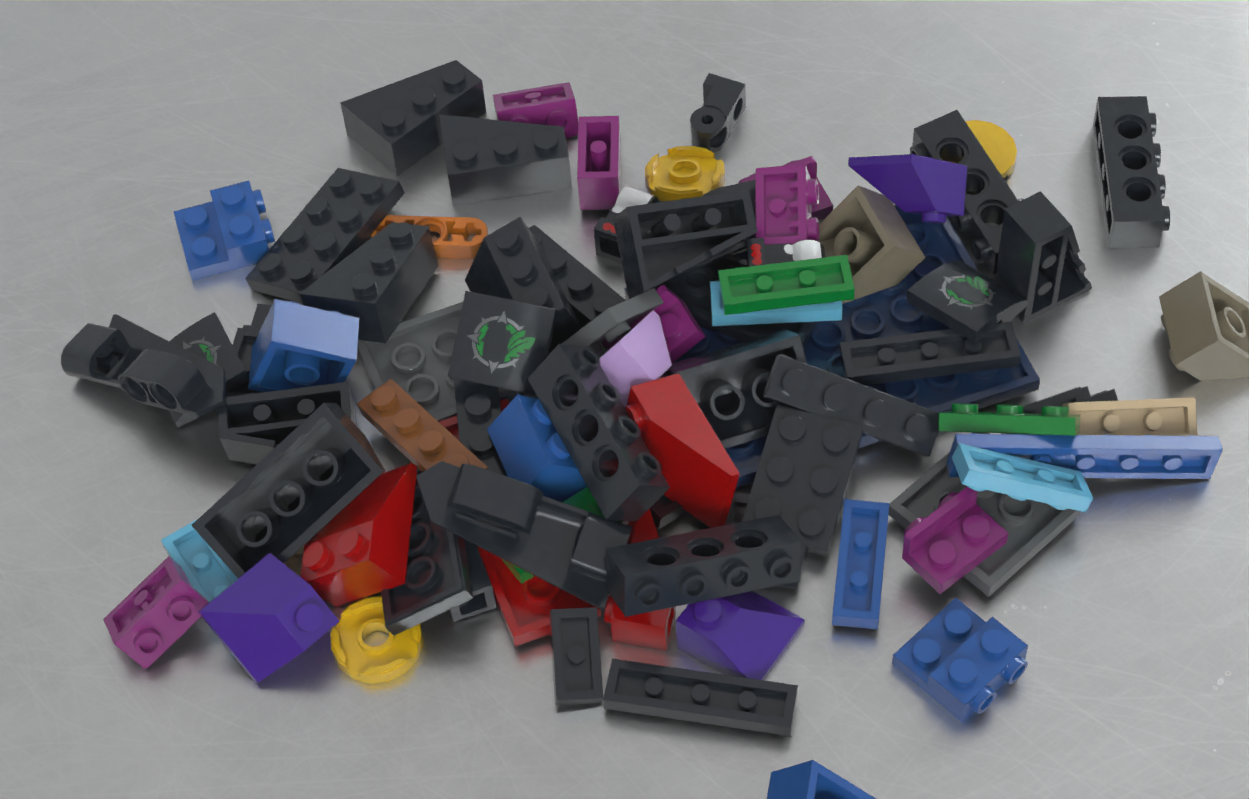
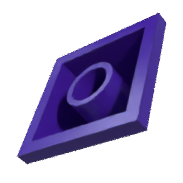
M914 154L849 157L848 166L904 212L921 215V222L945 224L946 216H964L967 178L966 165Z
M271 553L264 556L198 611L255 683H259L303 653L339 622L313 587Z
M754 591L691 603L686 606L676 620L677 649L723 675L765 680L805 624V619Z

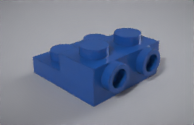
M249 180L210 190L211 202L173 211L192 281L255 265L268 252V244L275 242L269 218L261 220L259 214L266 213L261 190L252 191Z
M954 598L893 654L892 664L963 723L974 711L977 714L984 712L995 699L996 691L1005 682L1012 684L1020 678L1028 666L1026 661L1028 645L994 617H991L986 622L960 600Z

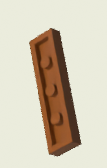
M389 379L356 403L361 414L416 465L421 472L426 471L441 461L460 467L462 464H470L489 470L482 461L392 379Z

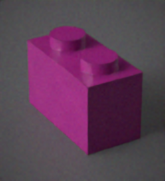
M619 116L579 117L577 183L580 210H609L615 206L621 192Z

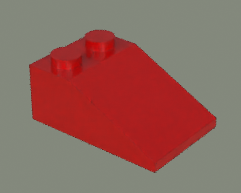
M678 373L631 386L627 406L624 408L630 418L640 428L641 437L650 453L661 465V472L670 486L663 495L673 502L676 501L682 505L684 510L708 527L724 526L740 473L682 377Z
M409 463L383 473L304 545L300 577L309 583L322 599L338 607L379 593L384 589H391L405 584L417 475L416 465Z

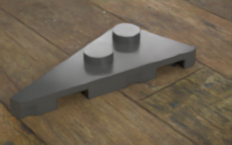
M655 288L606 309L562 344L589 347L596 355H599L603 351L600 346L606 341L612 343L631 330V324L664 302ZM518 391V393H519L520 395H522V396L525 395V394H527V393L519 392V391Z

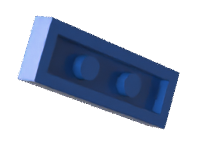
M844 499L832 625L878 629L889 503Z

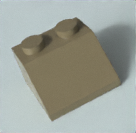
M859 185L819 224V242L825 248L826 257L848 256L855 288L853 300L896 286L925 258L892 201L885 195ZM852 300L842 301V304L850 302Z
M1201 271L1159 296L1163 312L1161 322L1168 333L1171 346L1169 356L1178 370L1185 371L1200 381L1249 378V302Z

